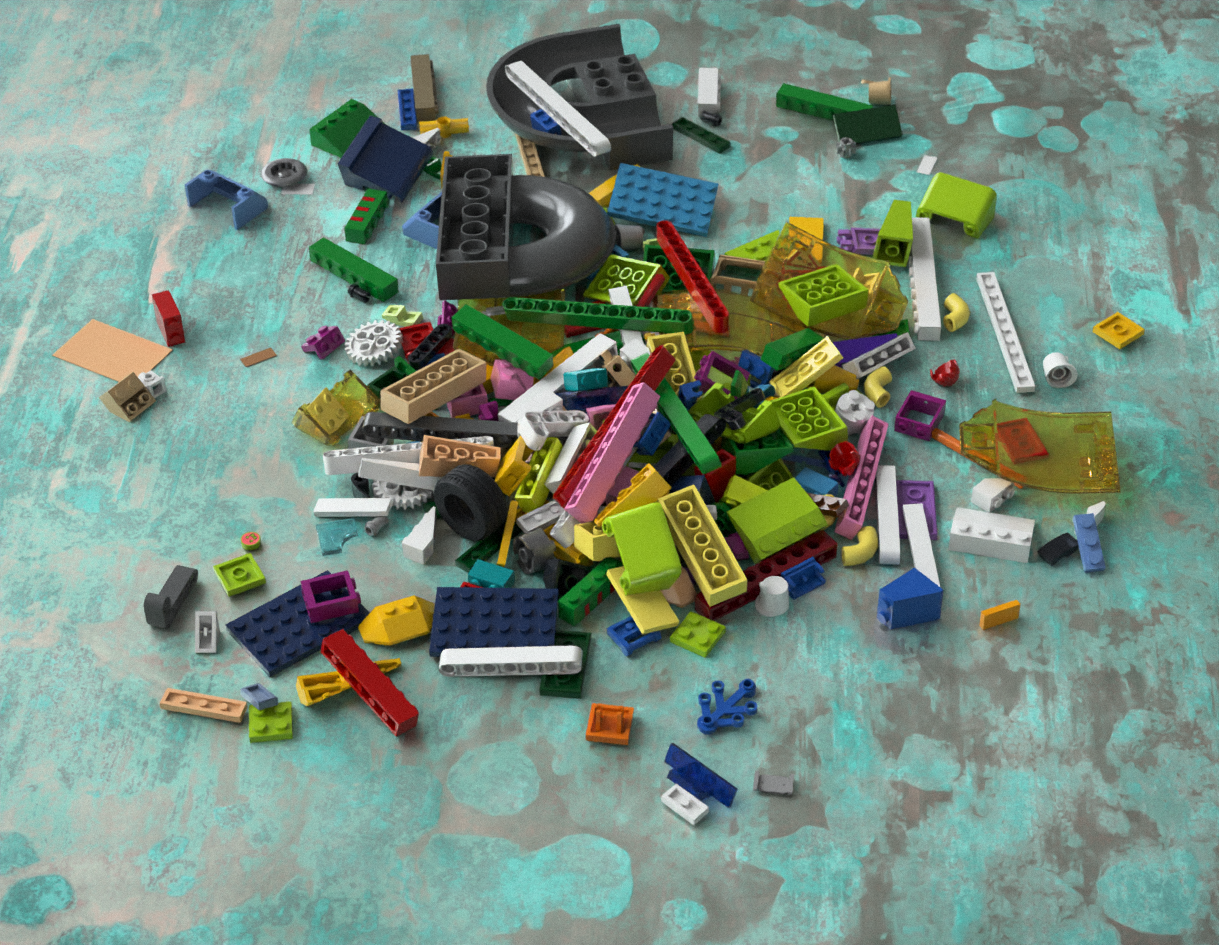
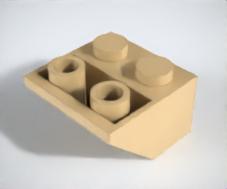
M134 372L123 378L99 397L109 412L128 422L132 421L156 402Z

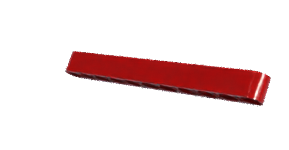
M669 221L658 222L657 241L712 330L716 333H726L729 330L728 310L673 224Z
M663 345L658 346L651 353L553 494V499L563 509H565L633 385L644 382L655 391L674 364L676 359Z

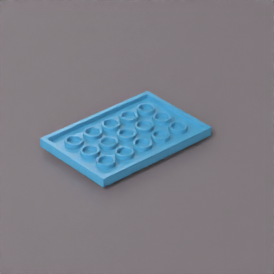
M620 163L607 215L656 227L660 221H669L677 231L707 237L719 184Z

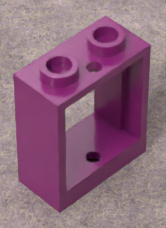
M712 351L708 356L704 355L699 364L701 368L696 372L694 379L696 381L700 380L701 386L699 391H703L705 394L716 383L707 378L711 366L731 378L734 377L735 371L739 370L746 381L749 378L750 372ZM723 388L722 390L729 395L730 391Z
M911 390L895 417L894 431L930 442L932 431L938 427L945 415L946 400ZM911 410L934 416L930 425L907 419Z
M348 570L300 581L302 596L311 623L359 612L360 594L359 591L355 592V589H357L354 577L350 578ZM347 587L349 593L347 597L321 603L315 602L314 594Z

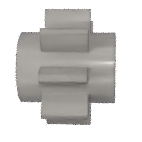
M842 138L840 142L836 143V153L842 158L851 157L852 153H856V142H853L850 138Z

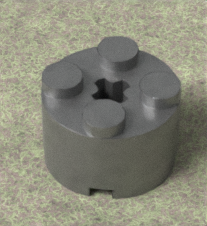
M541 528L520 535L513 540L514 555L518 554L519 557L517 564L525 574L544 570L546 560L554 559L555 543L553 540L548 539Z

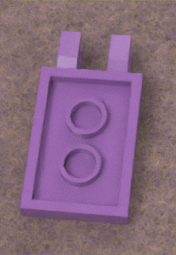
M851 228L850 230H838L836 240L840 244L839 254L873 255L880 229Z

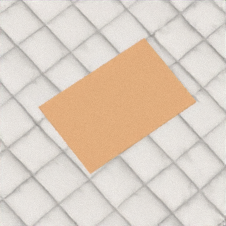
M92 319L52 356L119 382L132 372L137 377L142 372H149L173 349Z

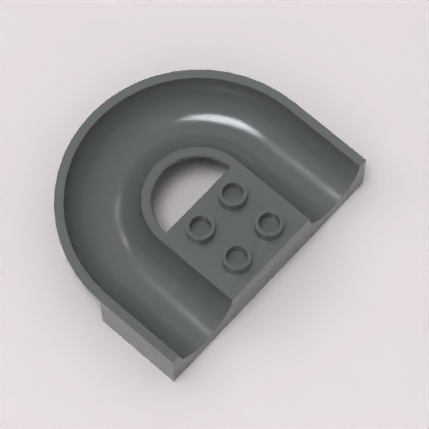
M619 23L556 33L530 40L502 56L494 64L488 75L486 92L492 109L509 129L532 143L562 151L588 152L561 126V135H557V133L550 134L532 128L530 114L541 108L507 77L505 72L506 65L518 61L525 63L550 87L558 82L567 80L577 102L566 101L598 129L611 144V151L602 154L610 171L618 170L620 163L628 165L638 164L641 166L673 160L672 124L661 125L656 93L635 53L625 55Z
M512 154L445 157L436 255L439 301L522 297L554 291L586 278L600 268L613 252L616 243L614 223L602 205L583 189L554 178L535 175H514ZM521 223L538 227L546 234V237L535 242L513 246V224Z

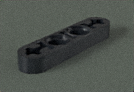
M448 324L436 326L409 355L408 362L413 369L419 370L425 367L452 337L451 326Z

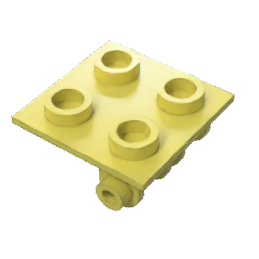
M327 387L306 408L319 425L316 432L320 436L328 434L331 437L350 416Z

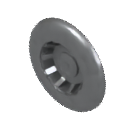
M291 158L273 160L266 164L261 171V177L266 183L278 187H288L297 184L307 175L305 164Z

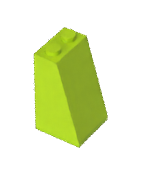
M894 199L878 233L872 263L906 267L913 243L911 202Z

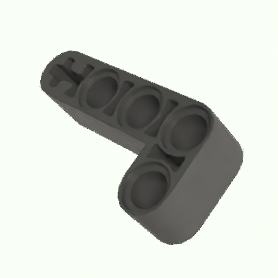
M177 565L159 594L149 592L144 599V612L147 624L166 629L171 626L197 582V569Z

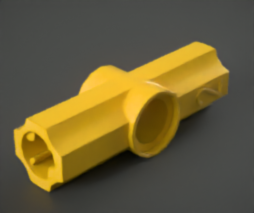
M443 116L439 117L437 121L419 122L420 135L436 128L440 129L441 138H448L452 134L469 133L468 118L450 119Z

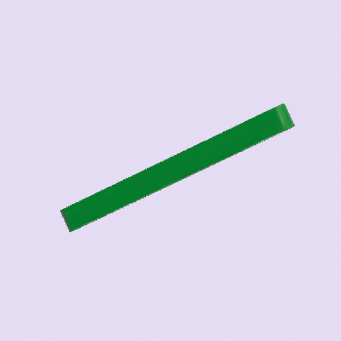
M509 297L503 302L507 319L517 322L661 333L684 332V334H690L695 329L691 312L681 309Z
M648 352L630 360L636 375L649 358ZM664 377L655 390L660 396L657 406L663 416L671 423V428L703 475L722 467L715 450Z

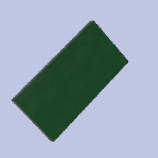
M896 104L833 115L838 142L842 138H850L856 144L903 136Z
M556 630L555 646H577L582 649L581 671L576 674H543L539 695L581 699L591 633Z

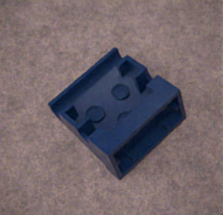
M370 115L338 162V167L345 185L362 191L366 186L370 189L387 191L388 199H391L394 195L402 203L434 154L428 145L384 124L382 119Z

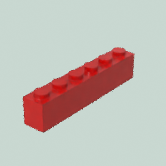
M341 629L323 639L321 653L396 737L417 726L419 717L417 708L411 705L403 692L393 685L391 679L383 674L379 666L367 656L364 649H361L355 643L351 635H348L344 629Z

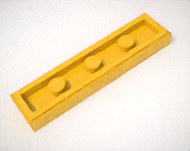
M514 500L510 502L497 565L504 568L518 507V501Z

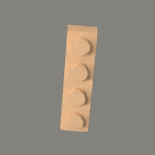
M172 688L166 689L160 701L161 709L241 723L248 708L245 701Z

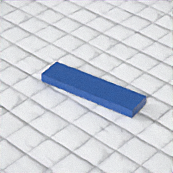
M412 88L398 89L401 131L416 130L414 91Z

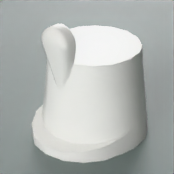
M1056 352L1045 357L1043 368L1046 381L1051 387L1065 388L1071 386L1076 381L1078 373L1076 368L1069 364L1068 356Z
M770 576L759 583L761 591L755 600L757 612L767 617H774L785 613L789 609L787 581L779 576Z

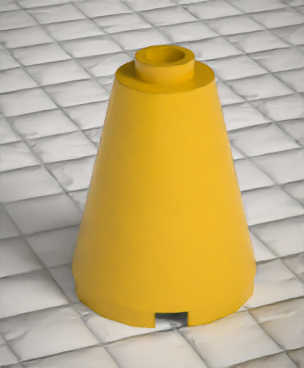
M834 365L806 388L815 386L819 393H826L834 387L845 383L849 386V391L858 388L859 379H856L855 374Z

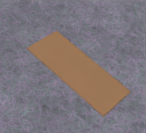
M270 347L240 360L247 367L277 355Z

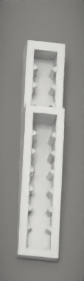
M361 458L358 476L361 478L433 491L435 490L436 483L442 478L419 476V464L367 458Z

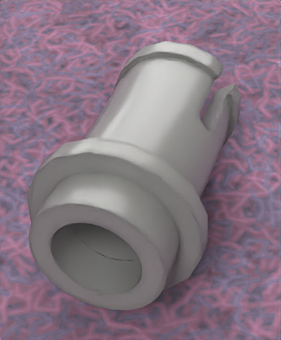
M377 516L372 521H368L364 527L365 532L369 536L377 535L379 530L389 522L387 516Z

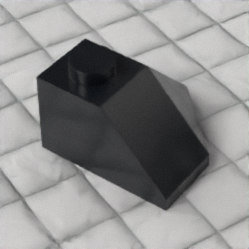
M547 559L543 575L546 589H558L559 601L592 571V567L560 559Z

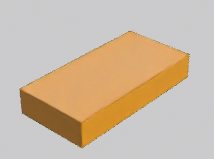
M1013 600L981 611L979 626L982 630L1018 619L1021 604L1018 600Z

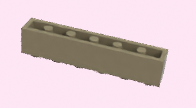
M429 54L410 55L417 122L436 121V114H439L433 60L429 59Z

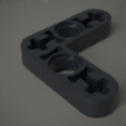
M761 388L754 389L715 411L714 416L725 419L726 428L730 430L740 429L747 423L742 412L763 401L765 395Z

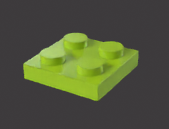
M251 553L213 566L214 572L228 597L266 584L265 576Z
M690 611L670 636V642L706 658L726 633V626Z
M291 701L279 702L278 705L262 710L249 705L250 743L293 739Z

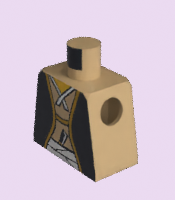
M608 349L601 352L598 356L604 364L600 368L607 370V377L610 382L615 383L616 390L628 388L636 375L619 355L612 356Z

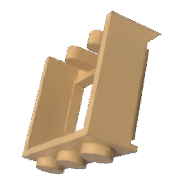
M720 254L712 278H710V284L714 290L717 283L724 284V293L727 295L731 293L732 286L741 287L742 297L748 296L749 288L757 289L758 301H762L770 278L766 267L771 266V262ZM722 270L757 275L761 276L760 282L724 277L720 276Z

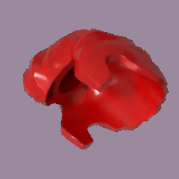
M955 359L939 366L935 370V374L930 369L932 380L942 386H952L959 378L960 368Z
M844 441L837 443L832 448L829 464L832 469L838 470L843 476H851L857 468L861 456L852 443Z

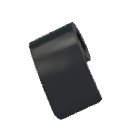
M358 473L353 474L351 477L353 496L355 498H370L368 479L359 477Z

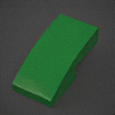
M432 157L423 171L440 179L442 167L440 158Z
M736 370L731 383L730 395L739 398L749 392V386L743 374Z

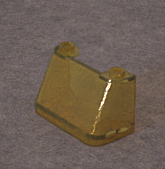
M351 369L343 375V381L336 382L334 387L329 390L350 415L344 423L329 435L307 411L306 408L310 403L307 405L304 403L298 408L292 420V424L297 429L327 446H334L339 442L342 435L357 425L361 416L365 417L367 413L379 410L378 405L381 400Z

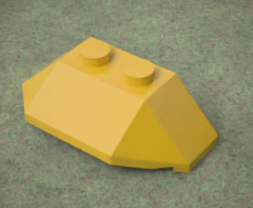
M413 595L376 606L360 623L358 630L364 643L393 645L429 634L432 631L435 603Z

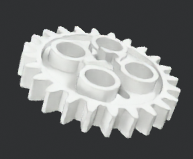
M374 320L373 324L367 322V326L361 324V329L355 328V333H350L351 338H346L345 351L349 360H352L353 363L357 362L358 366L363 363L364 367L371 363V366H374L376 362L380 365L382 360L387 362L388 357H394L393 353H399L398 349L402 348L401 343H403V336L399 327H396L395 323L391 324L390 321L384 323L383 320L379 323Z
M373 480L372 483L374 497L391 498L392 506H396V510L400 506L404 510L407 509V506L414 509L415 504L421 506V501L427 503V498H432V493H434L433 490Z

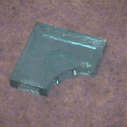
M354 518L316 524L322 556L342 553V547L345 542L358 536Z

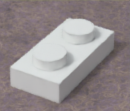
M675 784L661 796V802L693 825L709 813L707 805L678 784Z

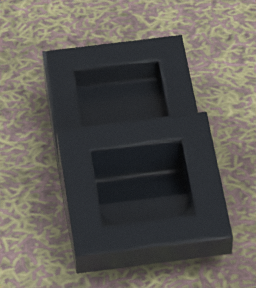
M1067 532L1049 541L1037 553L1050 566H1053L1063 556L1068 558L1079 549L1078 541Z

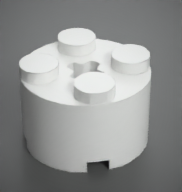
M851 390L839 398L835 412L846 424L848 435H852V433L861 434L862 428L874 414L875 404L856 390Z

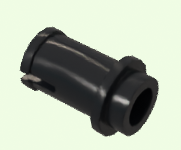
M703 111L701 116H704L701 117V121L712 123L713 126H719L722 122L720 114H712L707 111Z
M352 284L348 288L350 297H356L364 303L370 300L366 296L371 297V293L359 288V285Z

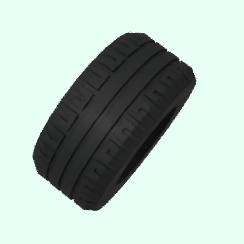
M458 465L436 483L434 500L437 509L447 525L460 536L472 541L484 540L506 521L508 508L505 496L497 483L482 469L473 465Z

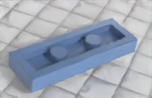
M1094 513L1074 515L1073 523L1084 573L1104 571L1106 567Z

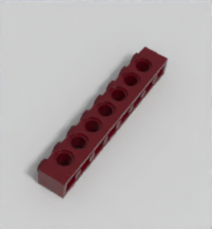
M824 530L812 534L804 540L796 542L794 545L743 570L747 578V592L713 606H709L702 592H699L695 595V610L701 616L716 621L756 600L761 591L759 583L767 577H781L782 572L811 557H814L815 561L820 565L836 558L838 543Z

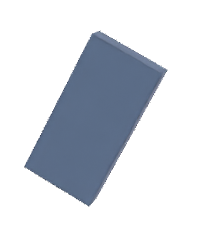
M260 683L240 689L241 696L258 710L278 705V698Z

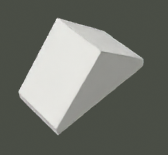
M195 611V653H216L220 635L217 611Z

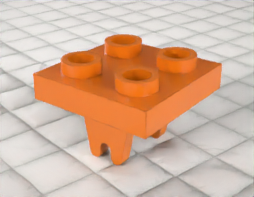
M592 703L586 730V741L628 745L634 707Z

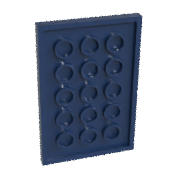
M327 570L317 575L316 577L329 575L331 573ZM301 585L225 624V628L270 678L321 650L324 638L341 629H344L348 635L358 630V626L370 612L359 603V612L311 623L302 596ZM346 588L314 594L313 596L316 603L347 597L349 593Z
M437 587L429 648L430 657H440L441 652L445 649L555 646L558 589Z

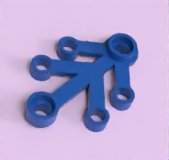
M744 679L739 684V689L725 702L723 697L724 683L719 680L712 683V692L715 695L716 710L712 714L710 713L711 695L709 693L703 692L699 694L698 703L701 706L702 716L697 720V727L701 733L706 735L713 734L718 727H742L744 725V716L742 714L755 715L757 713V703L748 701L745 703V706L734 705L743 697L751 698L755 695L756 684L753 680ZM723 715H732L729 719H720Z

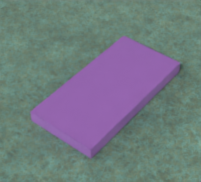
M896 480L899 539H909L903 514V505L922 503L930 540H937L934 481Z

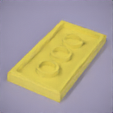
M827 336L769 382L774 386L779 398L802 391L842 360L843 356Z
M624 566L608 569L606 575L642 634L678 626L680 621L661 590L625 595L624 589L620 586V577L625 571Z

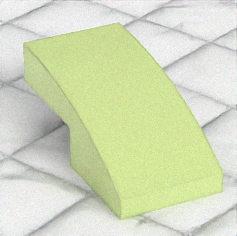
M389 305L382 314L383 319L403 327L420 324L424 318L422 312L406 311L403 305Z

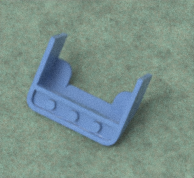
M205 170L184 184L188 207H192L213 191L237 202V204L231 207L234 229L236 230L268 208L267 198L212 170Z
M442 192L402 225L405 236L437 249L439 226L433 224V222L440 217Z

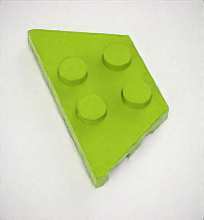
M776 230L727 251L724 255L767 261L773 264L785 259L786 252L780 232Z

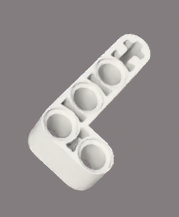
M578 410L528 411L525 413L518 431L530 449L539 451L542 449L547 437L569 436L574 426L588 423L589 417L586 413Z

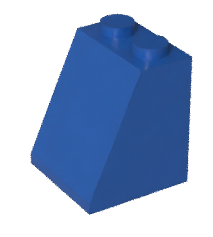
M913 568L879 590L877 619L889 629L936 621L940 619L944 590L919 570Z

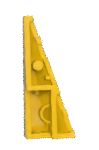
M400 658L373 661L379 666L383 674L401 666ZM338 671L297 676L296 682L300 703L305 706H310L351 688Z

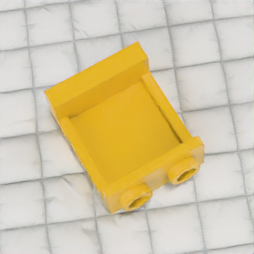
M522 436L517 439L500 461L495 482L501 491L509 497L531 471L532 467L525 463V461L534 450L526 445Z

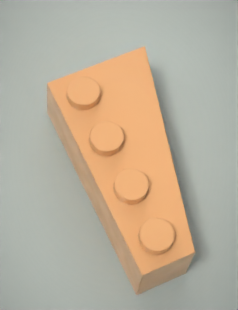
M424 435L420 451L419 476L443 477L458 465L466 464L482 469L490 477H496L500 462V447Z

